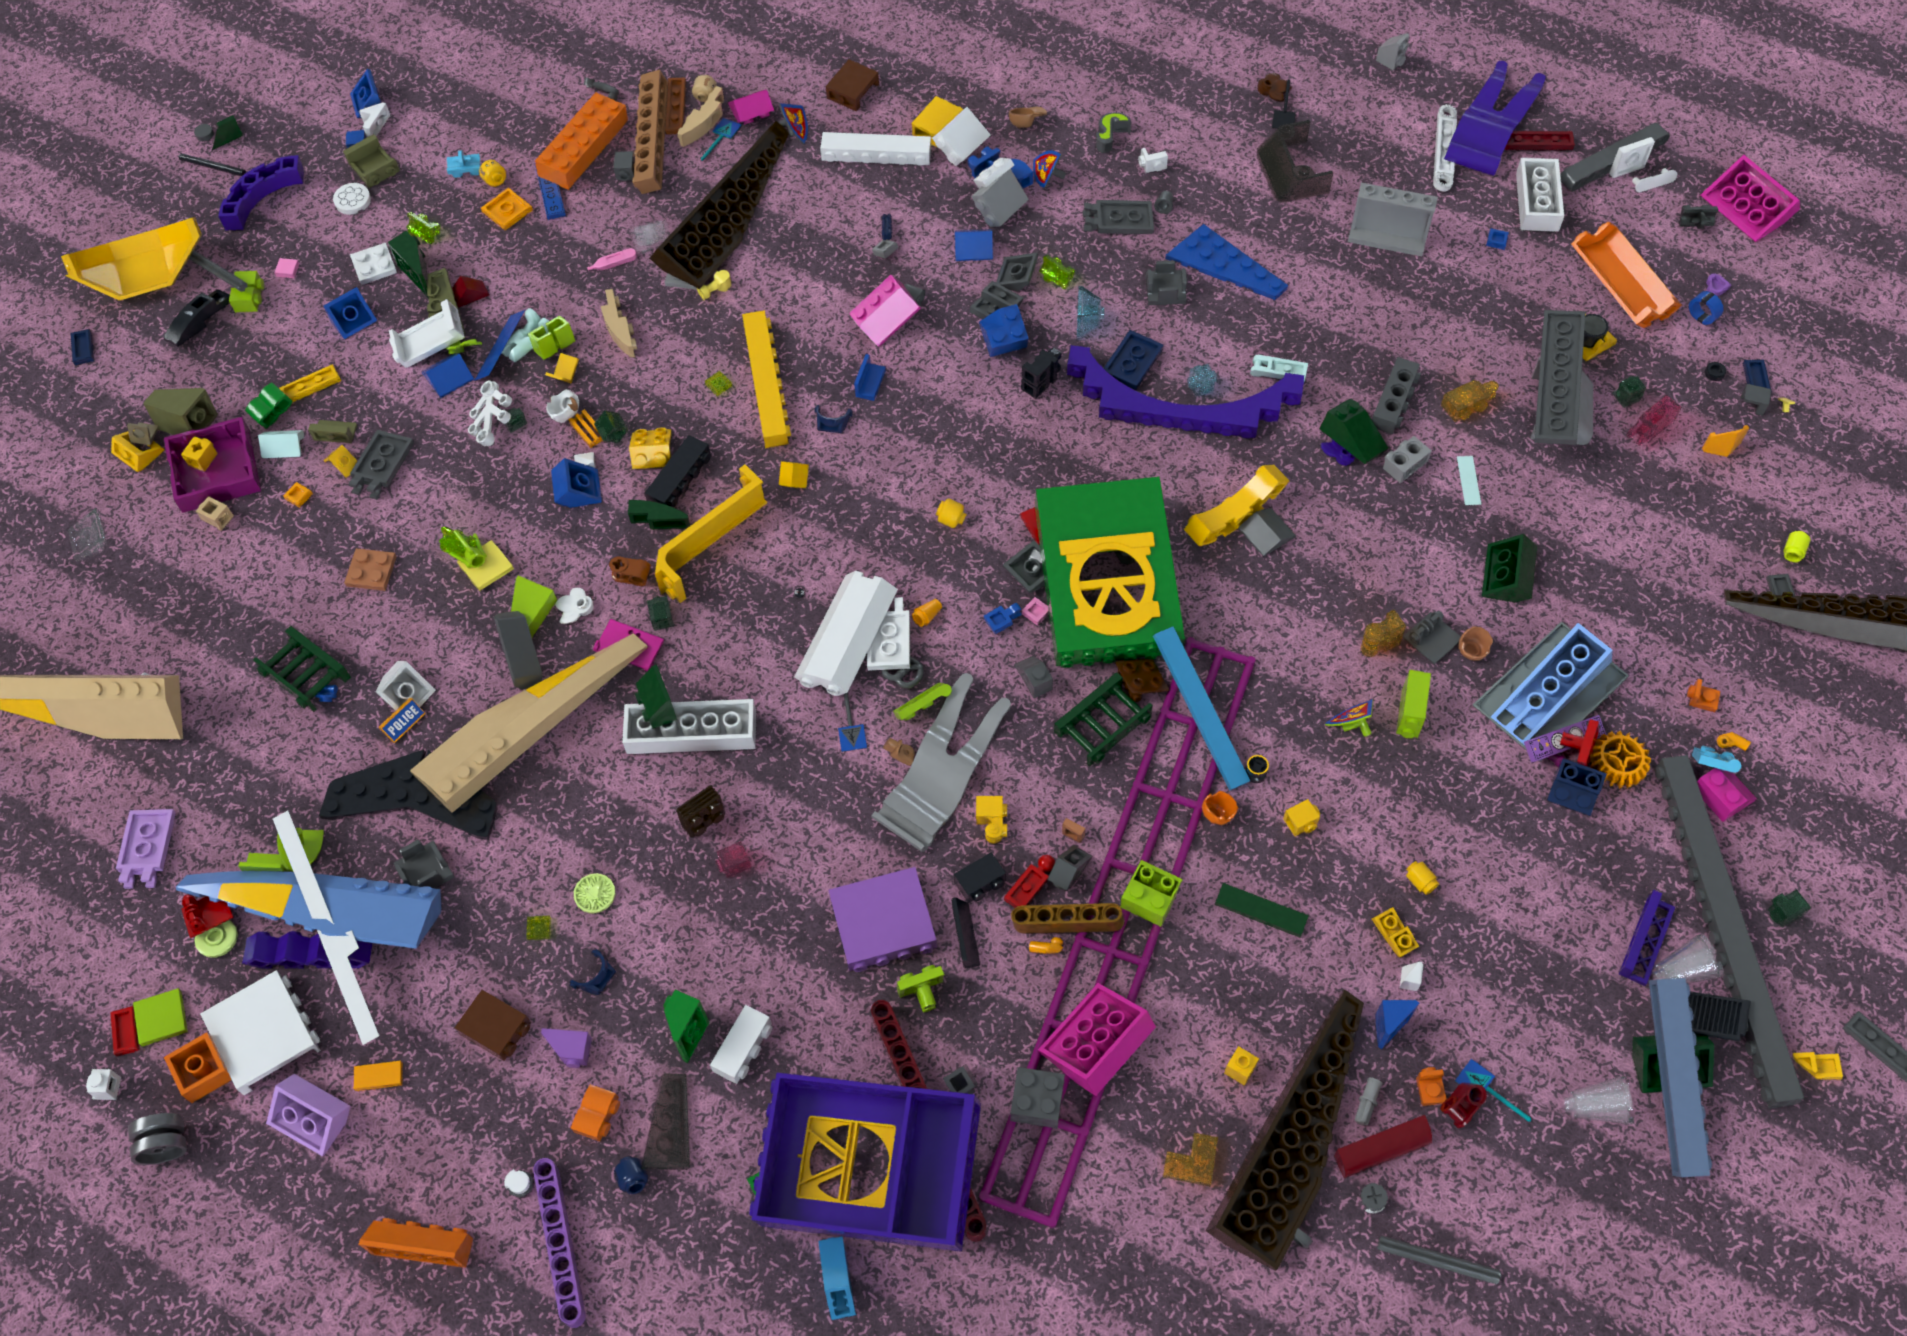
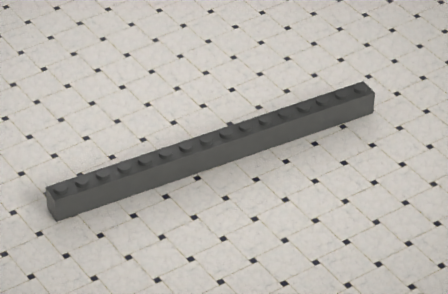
M1684 755L1662 758L1655 768V775L1661 781L1662 796L1668 802V814L1670 819L1674 820L1676 826L1675 836L1681 842L1682 857L1685 861L1687 860L1689 866L1688 875L1690 880L1694 881L1696 887L1695 896L1697 901L1701 902L1703 908V921L1708 923L1710 929L1709 939L1711 944L1715 945L1717 951L1716 960L1718 965L1722 966L1724 972V985L1726 988H1729L1731 998L1751 1001L1745 1035V1048L1754 1063L1753 1073L1757 1079L1759 1078L1761 1084V1097L1764 1102H1767L1768 1108L1797 1105L1804 1099V1095L1689 757Z

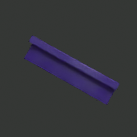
M1653 890L1647 897L1619 971V975L1644 986L1647 985L1675 910L1674 906L1660 900L1662 893ZM1657 906L1668 911L1665 918L1657 919L1655 915ZM1656 925L1660 934L1658 937L1650 939L1648 930L1650 926ZM1648 944L1653 953L1651 956L1643 958L1640 953L1642 946ZM1640 963L1645 971L1643 978L1632 973L1635 965Z

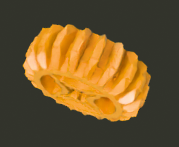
M1620 730L1616 735L1611 731L1608 735L1603 734L1596 740L1593 754L1590 755V762H1592V769L1607 774L1604 782L1606 780L1610 781V787L1617 783L1620 789L1623 785L1629 788L1632 784H1639L1650 770L1651 758L1648 757L1649 750L1643 749L1645 743L1639 744L1637 742L1638 737L1630 738V732L1624 736ZM1615 747L1614 751L1604 752L1607 748ZM1636 766V769L1625 772L1626 768Z

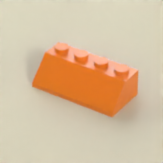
M383 1218L382 1221H373L358 1245L372 1255L466 1268L473 1238L467 1233V1230L461 1228H453L452 1231H447L439 1225L431 1224L429 1228L420 1227L421 1224L412 1221H406V1224L403 1225L397 1224V1220Z

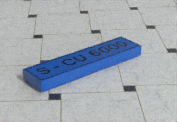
M538 176L547 219L566 216L559 185Z

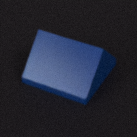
M367 69L350 93L358 119L361 118L359 113L361 109L382 103L371 70Z
M992 229L955 230L956 261L993 260Z
M357 287L323 305L330 322L343 339L377 321Z
M454 353L422 371V374L440 398L474 380L459 353Z
M1382 1000L1375 1014L1378 1047L1381 1050L1412 1018L1420 1004L1417 1000Z

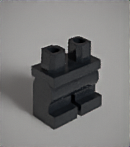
M1054 347L1048 352L1042 349L1032 364L1026 362L1022 366L1021 390L1037 399L1049 387L1050 383L1054 384L1057 381V373L1061 370V365L1058 361L1061 359L1062 353Z

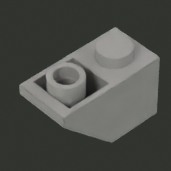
M1405 33L1389 38L1379 47L1376 61L1391 70L1402 66L1406 60L1405 53L1409 47L1408 40L1410 35Z

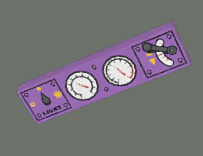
M1597 715L1524 741L1531 762L1571 749V747L1560 745L1563 732L1583 737L1590 719L1599 721L1600 731L1597 739L1603 734L1606 735L1600 716Z

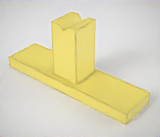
M1778 398L1779 401L1783 402V412H1789L1790 404H1795L1794 401L1787 398Z

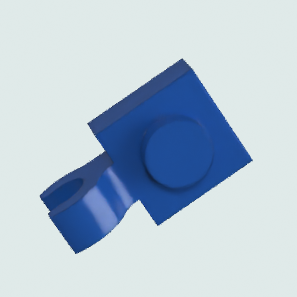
M1017 603L1012 604L1005 610L1002 606H999L984 615V620L996 635L1013 625L1011 619H1016L1022 615L1020 612L1021 608Z

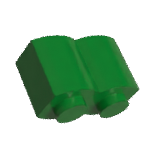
M270 383L262 389L258 397L249 402L245 411L258 424L267 429L277 421L279 415L283 414L291 406L293 401L275 384Z

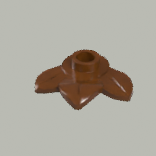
M1269 73L1265 78L1259 80L1257 89L1260 94L1269 95L1273 100L1284 101L1283 93L1286 92L1287 81L1280 79V75L1277 73Z

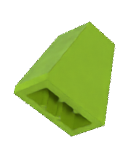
M518 575L515 582L511 612L519 611L526 617L531 637H533L556 603L557 598L553 590Z

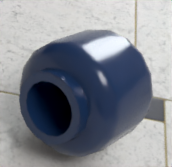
M624 1157L614 1169L619 1189L628 1194L641 1192L649 1180L644 1162L640 1158Z

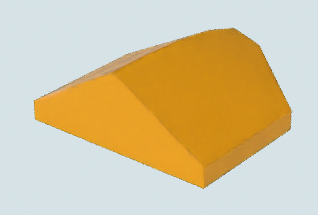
M1744 425L1743 429L1721 434L1710 433L1702 447L1703 452L1728 457L1743 441L1749 430L1748 425Z

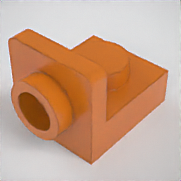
M1697 679L1694 685L1689 686L1687 697L1690 698L1689 706L1716 712L1720 691L1702 686V680Z
M1435 1067L1422 1069V1072L1416 1078L1422 1106L1443 1104L1446 1100L1442 1081L1444 1076L1443 1070H1436Z

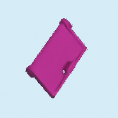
M610 619L599 641H596L593 651L598 652L634 633L648 648L629 664L648 671L654 665L653 662L664 639Z

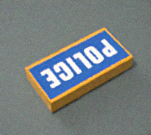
M409 698L378 728L395 743L426 713L412 698Z

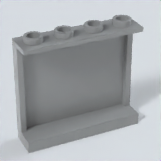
M1361 182L1348 242L1423 256L1438 197Z

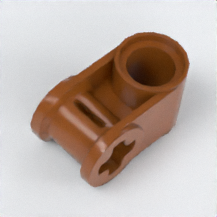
M621 556L614 557L609 562V567L612 571L611 576L614 581L635 586L646 585L651 569L649 562Z

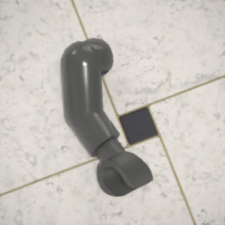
M585 78L583 86L587 85L586 88L595 87L599 91L609 93L608 98L617 101L618 89L609 84Z

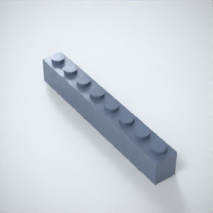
M1686 978L1649 980L1672 1175L1677 1177L1710 1176L1712 1161L1707 1153L1709 1137L1704 1129L1703 1121L1706 1113L1704 1106L1701 1105L1700 1098L1703 1090L1697 1074L1699 1060L1695 1056L1694 1050L1696 1035L1692 1031L1693 1011L1689 1007L1688 1002L1690 987L1686 983Z

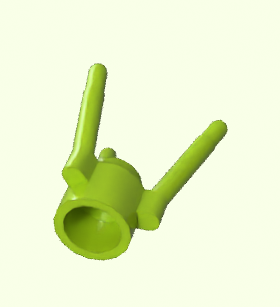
M454 530L455 535L466 548L464 553L465 559L447 548L445 552L464 563L467 568L480 567L485 562L487 555L483 551L477 534H473L477 548L469 546L457 530Z

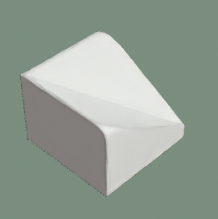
M1416 962L1402 967L1399 988L1412 991L1419 989L1422 983L1423 962Z

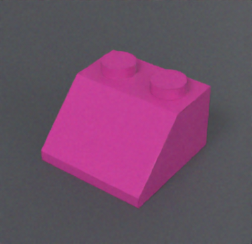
M767 89L727 102L737 122H743L744 125L753 122L754 117L760 116V119L770 116L769 112L774 111Z
M1714 768L1697 781L1703 801L1722 822L1757 800L1733 772Z

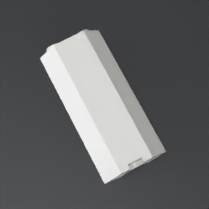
M854 571L845 575L794 676L800 681V684L807 688L822 685L828 693L834 696L847 693L896 595L897 588L881 577L874 576L873 579L863 577L864 574L862 572Z

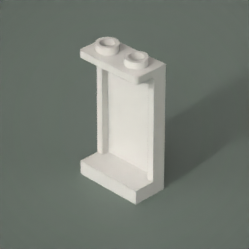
M446 299L441 302V312L401 333H397L393 329L389 330V342L394 352L392 355L397 363L402 364L405 368L410 367L465 338L458 309L449 300Z

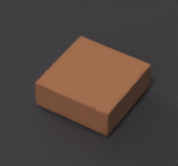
M1066 818L1062 824V834L1079 843L1083 841L1086 828Z

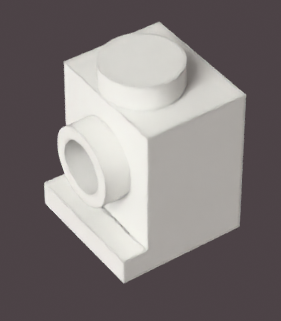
M92 1069L91 1075L87 1079V1093L92 1095L93 1100H116L121 1077L111 1069Z

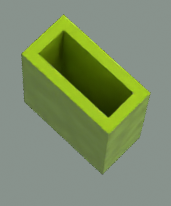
M1409 669L1402 688L1396 734H1400L1404 738H1418L1426 718L1431 673Z

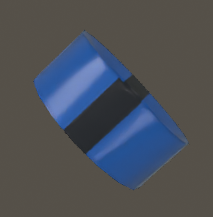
M1709 291L1701 292L1689 303V311L1692 317L1704 325H1710L1724 312L1721 300ZM1700 302L1708 306L1711 315L1702 310Z

